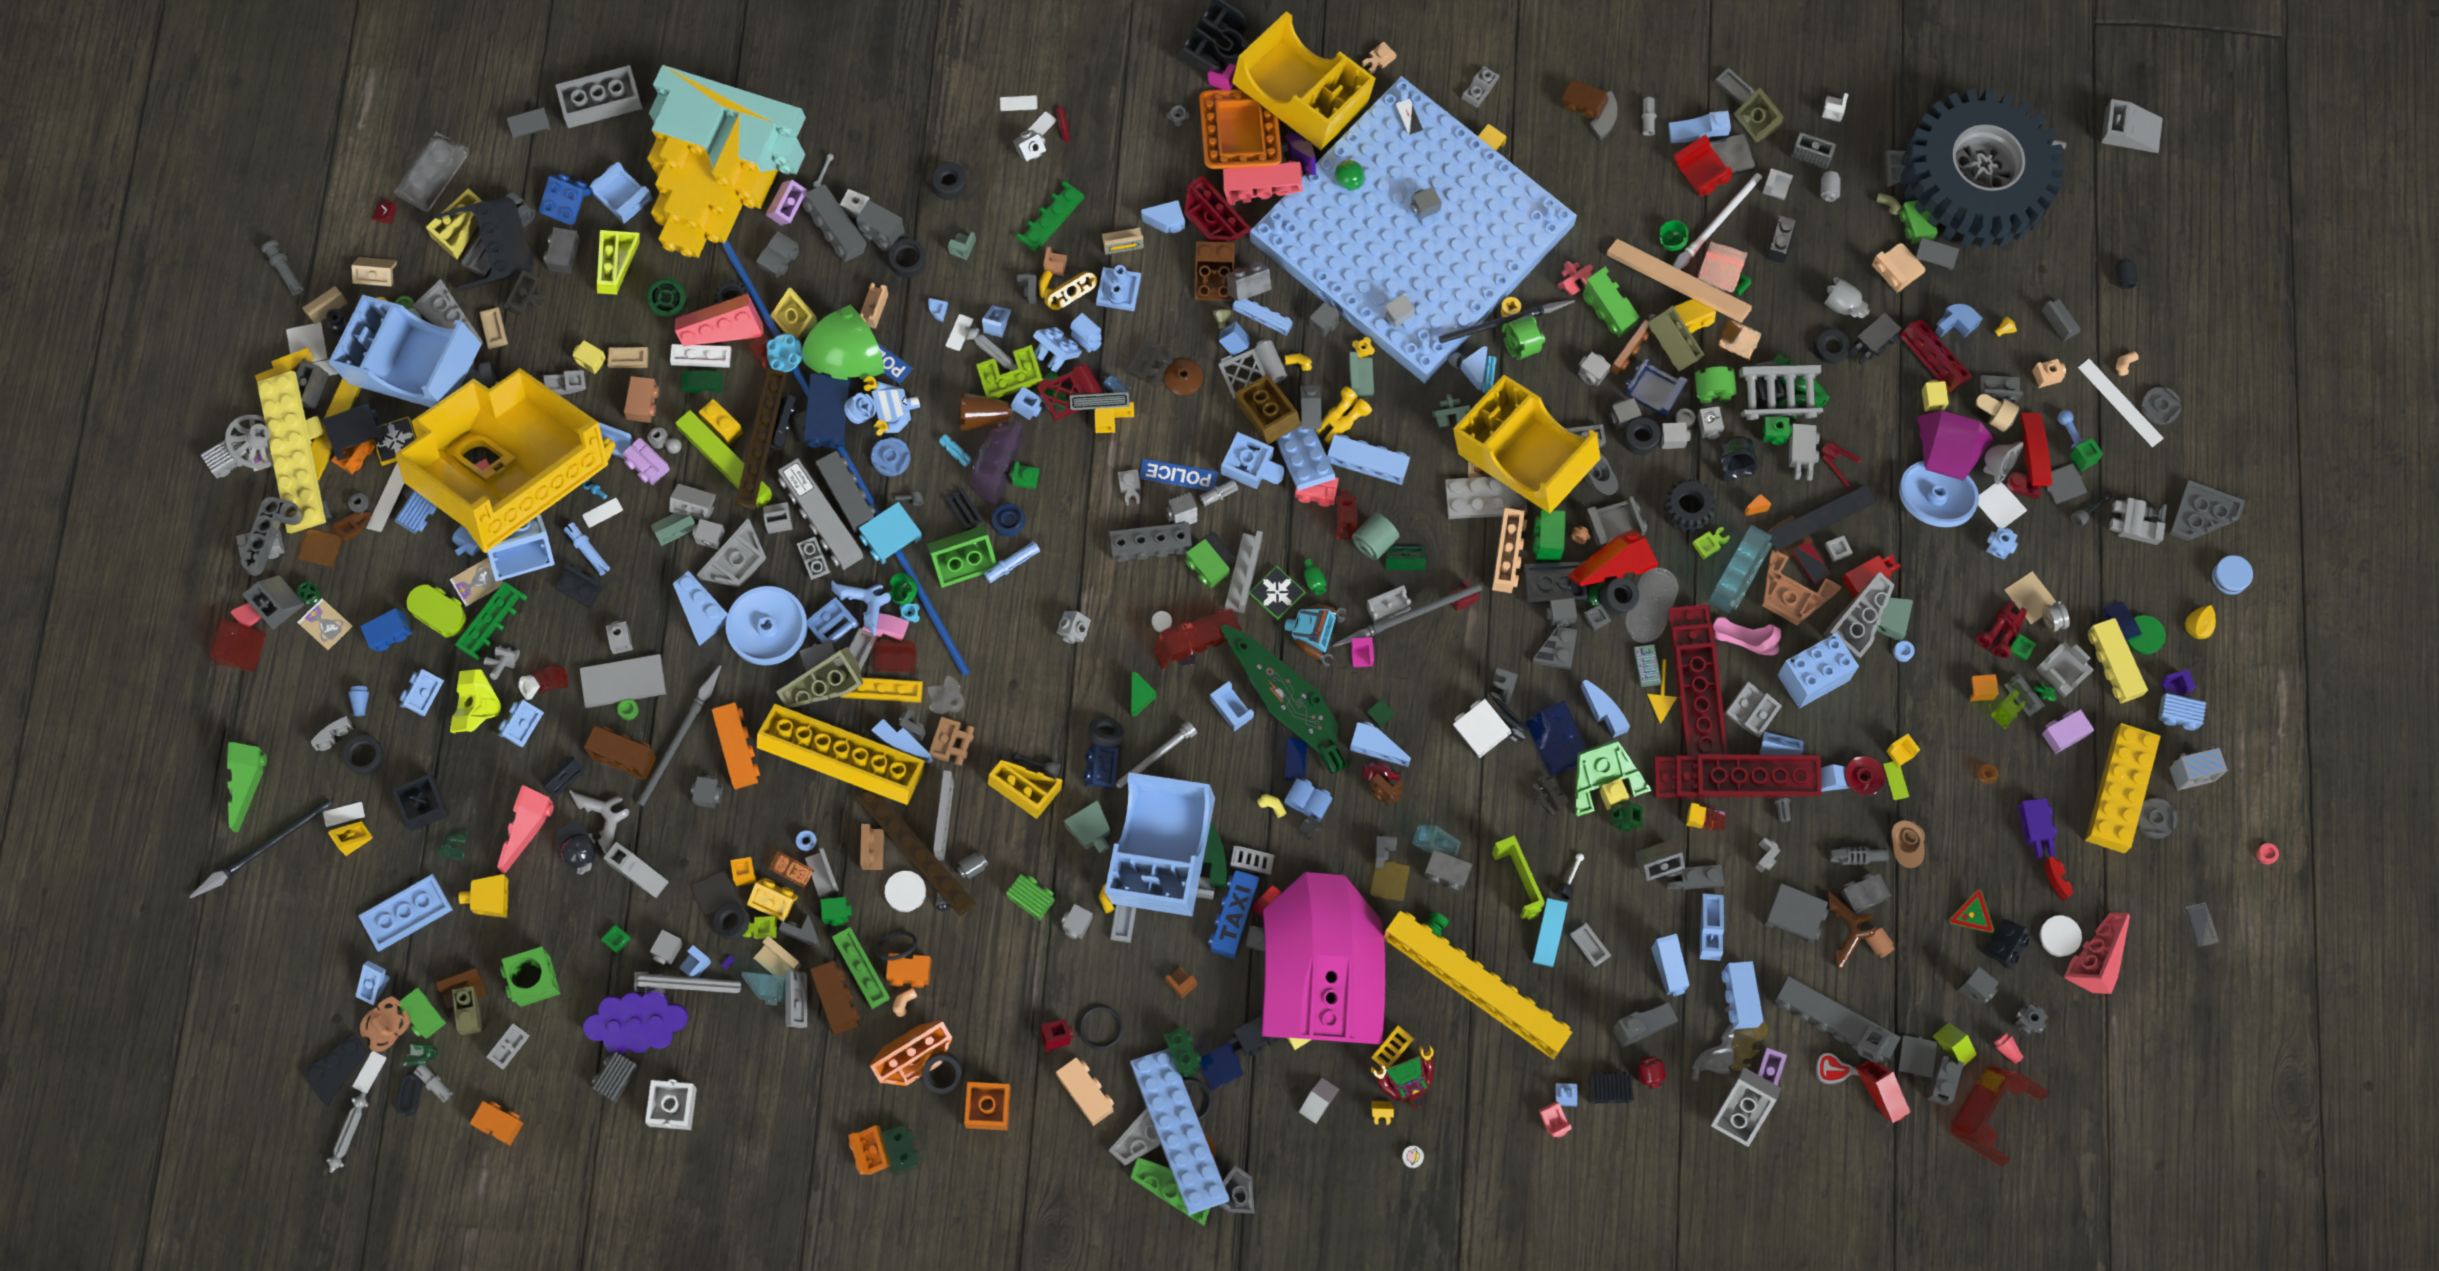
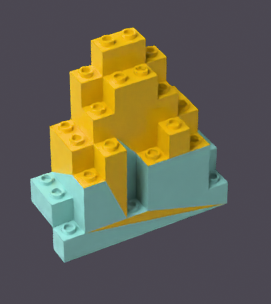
M662 65L653 84L658 95L649 112L654 123L652 132L656 137V141L647 159L657 174L658 179L655 185L660 193L651 214L656 223L664 226L659 237L664 249L670 252L678 251L689 258L691 256L699 258L707 239L714 243L726 242L743 204L748 208L756 207L761 209L778 170L785 174H797L805 157L797 136L806 117L801 108Z

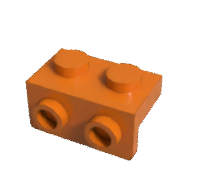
M873 1126L859 1133L848 1135L850 1140L849 1146L853 1151L856 1160L855 1166L860 1175H871L891 1166L880 1126Z

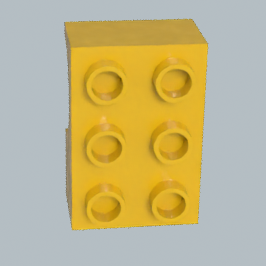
M1286 11L1239 55L1232 83L1322 150L1368 105L1376 78L1342 52H1339L1332 59H1325L1312 53L1297 37L1292 25V15Z
M1503 375L1453 428L1460 456L1549 514L1600 460L1596 432L1590 429L1586 437L1571 433L1548 413L1541 397L1506 375Z

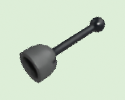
M2107 493L2103 499L2087 511L2077 510L2071 515L2072 522L2078 527L2084 526L2089 520L2088 514L2105 501H2110L2112 496Z
M1018 753L1012 755L1014 761L1021 760L1043 768L1045 774L1053 779L1059 773L1060 763L1050 761L1044 765L1021 757Z

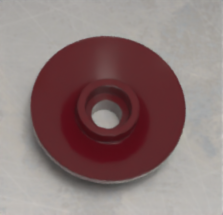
M1859 756L1852 759L1846 766L1845 780L1852 791L1859 795L1869 796L1877 793L1883 787L1885 772L1881 764L1874 758ZM1860 775H1864L1866 781L1861 780Z

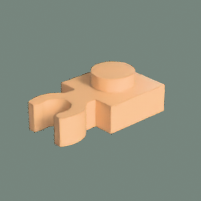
M1382 42L1370 52V58L1362 62V67L1371 65L1372 67L1368 73L1373 74L1377 66L1383 69L1396 58V53L1385 42Z

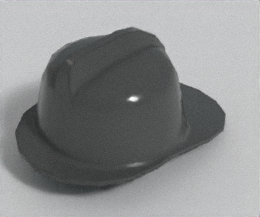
M1600 453V460L1583 479L1601 493L1612 495L1618 489V481L1607 459Z

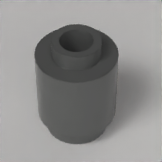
M981 851L959 861L957 870L962 878L967 877L969 880L984 871L985 867L989 864Z

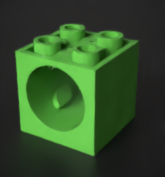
M543 946L502 959L503 966H500L503 978H506L509 984L506 986L508 997L512 998V1001L516 1002L520 1007L561 994L551 957ZM531 966L541 969V977L536 985L527 989L520 986L518 988L517 980L524 969Z

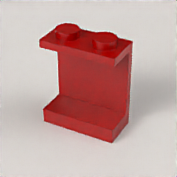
M1706 134L1673 155L1674 163L1700 197L1712 193L1715 187L1727 183L1732 177V168L1725 166L1710 146V139Z

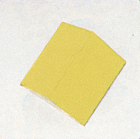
M788 288L770 315L785 333L792 334L799 340L809 334L817 324L815 314L792 288Z

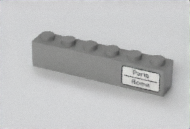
M797 458L779 469L780 478H778L780 485L783 489L787 487L790 492L788 496L793 504L798 503L800 506L799 512L804 519L808 518L811 522L809 526L815 535L819 534L822 538L820 543L826 551L830 550L832 553L830 557L836 566L840 565L845 570L863 558L861 549L800 460Z

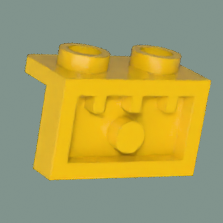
M765 878L755 883L747 905L770 916H775L784 922L787 920L793 902L797 900L798 895L794 894L792 889L787 887L781 888L775 885L774 881Z

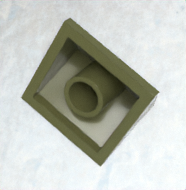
M1761 88L1734 113V116L1755 142L1761 141L1778 130L1784 117Z

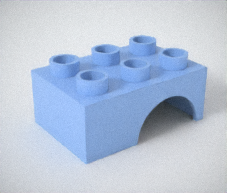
M362 295L328 363L349 385L433 407L461 387L481 343L462 321H454L455 329L442 328L418 318L402 305Z
M1129 772L1127 779L1129 796L1126 820L1118 844L1114 843L1105 893L1112 904L1192 916L1215 802L1210 784Z

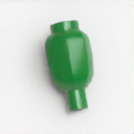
M1311 559L1305 560L1306 570L1304 576L1309 589L1315 595L1324 593L1326 591V580L1322 571L1313 565Z

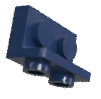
M1097 744L1088 748L1085 754L1087 764L1083 774L1084 787L1115 788L1118 748L1102 747Z

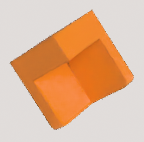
M1996 674L1973 676L1971 678L1973 694L1970 696V701L1994 700L1999 694Z

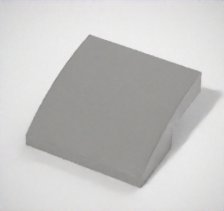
M1748 681L1745 682L1723 714L1748 732L1760 737L1782 705L1769 694H1763Z

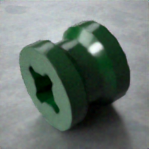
M306 581L299 585L297 594L304 604L315 605L319 602L321 592L314 583Z

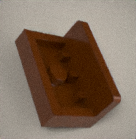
M1377 774L1372 779L1371 795L1377 801L1381 800L1387 806L1391 803L1395 804L1402 797L1404 781L1400 780L1392 787L1383 777Z

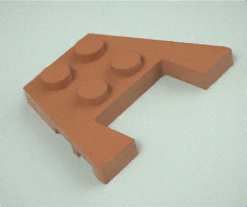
M1772 550L1769 558L1762 606L1795 625H1799L1835 596L1842 586L1826 578L1817 593L1781 574L1789 557L1779 551L1775 553Z

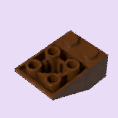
M1196 240L1194 300L1233 301V298L1228 295L1226 274L1234 270L1235 242Z

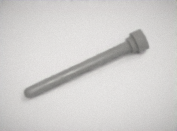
M1186 721L1181 725L1179 733L1129 772L1140 774L1181 740L1192 738L1196 735L1197 731L1189 721ZM1129 772L1115 783L1117 788H1122L1128 783Z

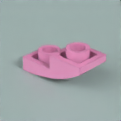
M879 613L876 636L881 637L884 633L902 641L909 621ZM863 626L862 630L871 633L866 626Z

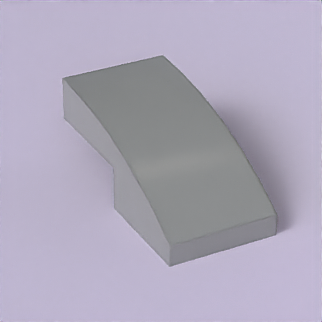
M584 370L564 371L563 375L543 376L544 385L558 395L586 390Z

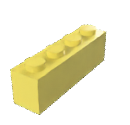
M2113 618L2093 625L2088 631V638L2090 643L2094 644L2096 648L2097 659L2099 662H2102L2105 668L2104 673L2107 680H2110L2113 686L2112 690L2115 698L2119 699L2121 704L2142 697L2148 689L2116 619Z

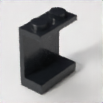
M368 403L322 419L338 461L345 459L344 449L377 438L380 446L384 445L381 438L385 436L381 425L377 426L375 422L379 420L375 409H370Z

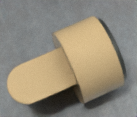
M1982 394L1976 399V406L1991 414L1988 423L2002 432L2007 431L2012 426L2020 411L2019 406L2005 398L1999 402L1987 394Z

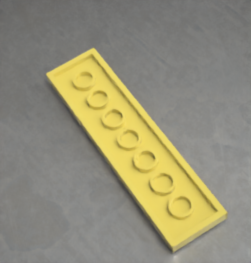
M289 371L259 381L257 385L265 425L270 431L268 440L280 499L294 502L303 513V520L299 524H285L287 533L292 534L326 523L296 372ZM291 511L288 516L294 515L295 511Z

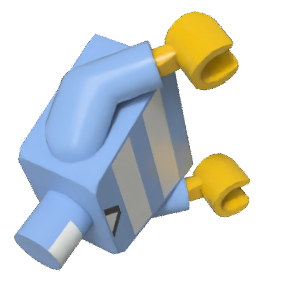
M871 376L863 380L869 383L864 386L865 391H870L872 388L874 390L872 395L879 420L873 427L880 428L876 432L877 435H882L883 432H900L911 420L909 410L920 408L918 396L906 399L904 389L878 382Z

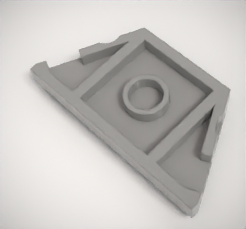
M748 518L697 574L699 579L741 587L763 563L766 556Z

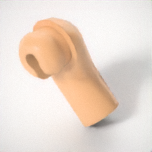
M2136 351L2122 355L2117 359L2116 370H2118L2120 376L2127 375L2129 363L2138 360Z
M913 988L896 997L893 1012H896L898 1017H902L907 1013L905 1009L907 1002L917 997Z

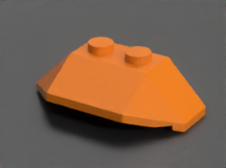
M942 1020L918 1025L884 1046L869 1065L880 1083L907 1086L922 1076V1069L926 1060L931 1055L938 1052H947L952 1037ZM943 1061L935 1062L930 1071L941 1065Z

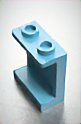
M899 502L859 527L861 534L859 539L864 546L868 545L871 548L870 553L875 561L879 560L882 565L886 563L885 559L913 540L915 543L922 540L920 530Z

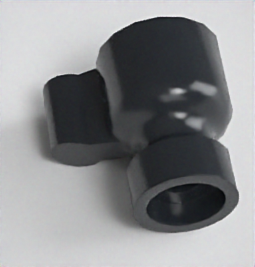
M330 309L326 314L331 331L335 335L341 336L349 323L346 316L338 309Z

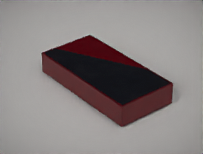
M1809 540L1791 551L1813 585L1831 574Z

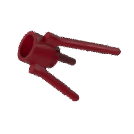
M1829 440L1821 450V453L1824 454L1822 459L1830 465L1844 485L1850 488L1849 483L1831 459L1836 460L1842 454L1850 460L1860 463L1861 458Z

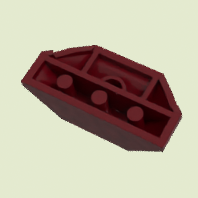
M1203 175L1188 185L1184 215L1208 241H1237L1252 230Z

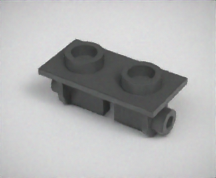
M2020 674L2015 675L2004 685L2029 717L2045 706Z

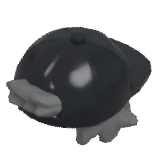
M569 823L561 827L557 832L556 838L561 850L562 859L569 867L577 870V874L582 875L591 870V865L596 857L595 840H593L592 834H588L583 825L579 823Z

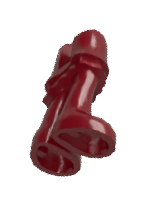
M2009 600L1997 612L1996 621L1990 630L1978 633L1975 638L1982 648L1989 650L1996 636L2004 627L2005 631L1991 650L1993 655L2001 658H2008L2010 656L2011 648L2008 646L2011 637H2017V632L2020 631L2022 622L2027 614V609L2024 607L2016 615L2011 611L2015 604L2012 600Z

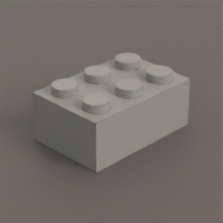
M1743 1068L1717 1111L1711 1126L1749 1147L1777 1101L1781 1088L1752 1071Z

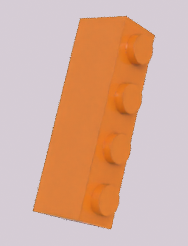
M731 703L712 709L734 789L758 783L757 776H760L758 765H753L752 757H755L752 745L748 746L747 739L750 736L747 726L743 727L741 720L745 719L742 708H738L736 703Z

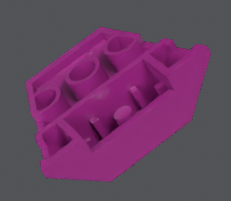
M1938 411L1917 417V422L1920 426L1919 434L1923 444L1922 453L1925 470L1958 480H1965L1994 439L1980 421L1953 413Z

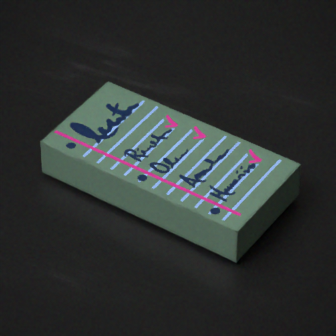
M1654 645L1634 647L1640 686L1660 685L1661 678Z

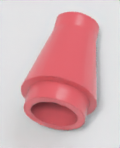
M2007 1032L1994 1040L1995 1048L2011 1060L2013 1064L2018 1063L2024 1057L2012 1035H2008Z

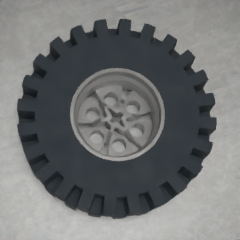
M1969 89L1965 91L1961 99L1957 93H1953L1947 97L1944 104L1938 101L1933 105L1929 114L1926 113L1921 119L1905 148L1906 152L1901 160V165H1904L1905 168L1900 176L1901 184H1909L1904 192L1906 201L1918 199L1914 207L1919 214L1926 210L1931 214L1927 221L1934 228L1940 223L1946 226L1941 238L1950 241L1954 234L1958 232L1962 233L1960 246L1969 247L1974 239L1978 237L1979 249H1989L1995 239L1998 246L2003 247L2008 245L2013 237L2018 241L2026 235L2029 229L2032 231L2054 202L2063 184V180L2060 178L2065 171V162H2059L2064 153L2062 144L2052 145L2057 136L2053 127L2041 132V128L2047 119L2041 112L2032 119L2026 116L2032 106L2028 102L2023 101L2017 110L2011 107L2014 98L2012 94L2005 92L2001 100L1995 102V90L1985 89L1978 100L1976 90ZM1964 150H1968L1970 157ZM1999 175H2008V178Z

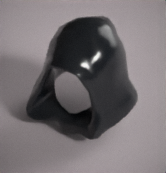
M1739 435L1720 445L1722 453L1720 462L1723 468L1722 481L1728 482L1755 474L1759 465L1753 440Z

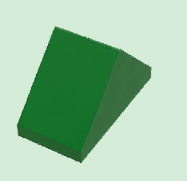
M1132 672L1131 715L1136 717L1156 698V691L1137 672Z

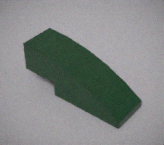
M1210 822L1204 865L1211 868L1210 886L1227 889L1228 872L1223 845L1214 824Z

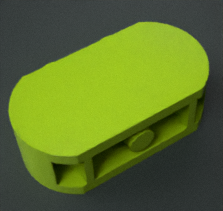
M421 585L414 588L407 598V608L414 618L445 638L454 637L463 631L466 626L467 617L459 600L454 597L449 599L445 596L446 593L437 586L432 588L429 585Z

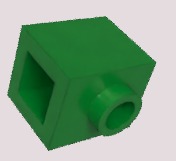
M846 897L821 899L823 923L841 926L844 925V922H849V916L852 915V905L848 903Z

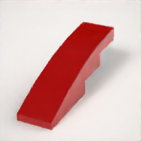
M2021 413L2019 419L2023 429L2022 441L2026 451L2024 460L2032 486H2051V464L2041 413Z

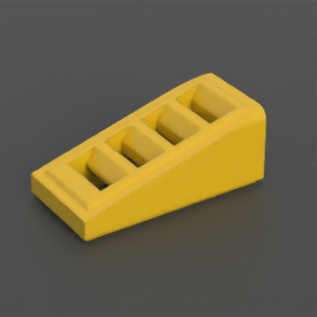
M1398 1025L1371 1058L1377 1063H1381L1386 1069L1390 1068L1414 1038ZM1397 1033L1407 1040L1405 1044L1395 1036ZM1390 1041H1395L1401 1047L1400 1050L1394 1047ZM1386 1046L1396 1053L1394 1057L1384 1049ZM1383 1053L1391 1061L1387 1063L1379 1054Z

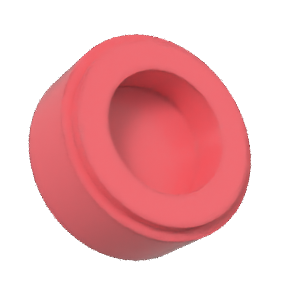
M2265 843L2257 849L2256 855L2261 863L2268 865L2278 859L2279 851L2275 845Z

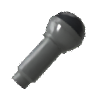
M937 892L938 899L935 906L939 911L944 912L948 910L950 905Z

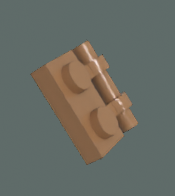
M941 717L929 754L933 758L946 762L949 761L951 755L956 756L954 764L962 766L963 760L968 755L966 751L969 743L972 742L974 737L972 735L974 727L967 726L965 732L960 731V722ZM956 738L962 740L959 749L954 747Z

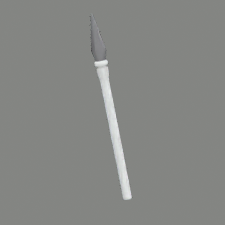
M1756 173L1702 234L1685 248L1684 252L1677 256L1672 265L1673 267L1681 270L1688 265L1691 257H1694L1706 239L1762 179L1760 174Z

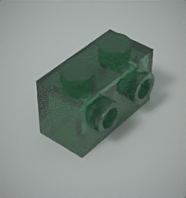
M905 1124L881 1132L895 1176L919 1168L918 1162L921 1161L918 1149L914 1150L912 1142L915 1141L912 1129L908 1130Z

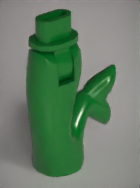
M1778 354L1772 360H1775L1776 366H1798L1790 361L1789 358H1784L1781 354ZM1796 376V379H1794V390L1806 393L1805 379H1803V376ZM1780 377L1781 382L1786 386V380H1784V377ZM1813 379L1815 408H1822L1829 400V395ZM1806 394L1795 395V409H1798L1799 405L1807 407ZM1787 398L1777 401L1776 406L1787 409ZM1790 415L1794 419L1797 418V415Z

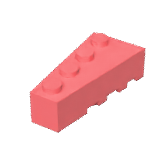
M1288 161L1276 166L1223 169L1224 191L1230 206L1235 205V201L1243 200L1244 203L1251 202V198L1260 197L1262 200L1268 199L1275 193L1278 196L1303 192L1300 162Z
M747 293L675 318V332L682 346L763 337V323Z

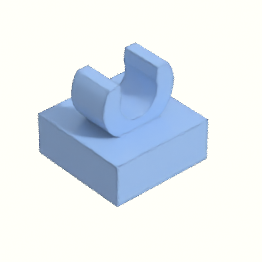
M1556 1083L1555 1102L1558 1101L1560 1106L1576 1107L1577 1084Z

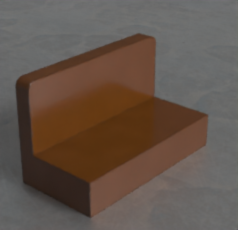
M477 968L436 982L438 990L443 995L447 1009L454 1008L452 994L454 989L473 986L477 999L487 996L481 973Z

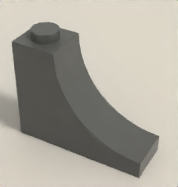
M1668 1002L1643 1013H1638L1637 1011L1620 1019L1613 1028V1032L1621 1048H1624L1677 1023L1678 1019Z

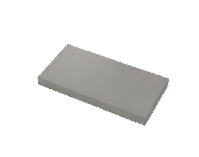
M660 654L580 668L586 708L619 703L625 699L636 700L666 694Z
M945 770L943 771L933 849L935 857L941 861L945 859L954 788L952 772Z

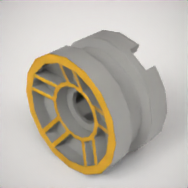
M2061 601L2055 602L2053 605L2043 606V619L2050 632H2056L2059 628L2066 629L2069 627V615Z

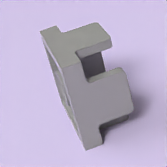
M2065 642L2060 644L2035 669L2064 698L2093 671L2087 664L2090 657L2077 644L2071 648Z

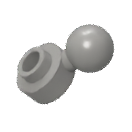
M654 428L648 434V441L654 448L659 449L666 446L667 451L672 454L678 453L681 450V442L676 438L669 439L667 432L663 428Z

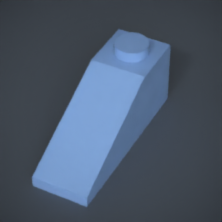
M1369 722L1357 723L1350 747L1351 751L1409 767L1411 758L1384 733Z

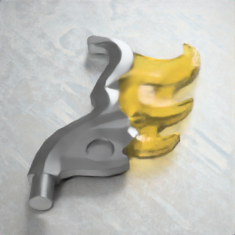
M1727 1006L1725 1012L1729 1013L1730 1007ZM1763 1021L1761 1027L1734 1029L1733 1023H1731L1721 1037L1722 1044L1704 1051L1696 1059L1692 1067L1691 1079L1699 1081L1701 1072L1704 1070H1710L1718 1074H1728L1730 1072L1728 1067L1736 1071H1742L1743 1068L1748 1069L1751 1065H1744L1743 1060L1752 1058L1759 1053L1760 1050H1753L1752 1045L1766 1036L1768 1031L1766 1022Z

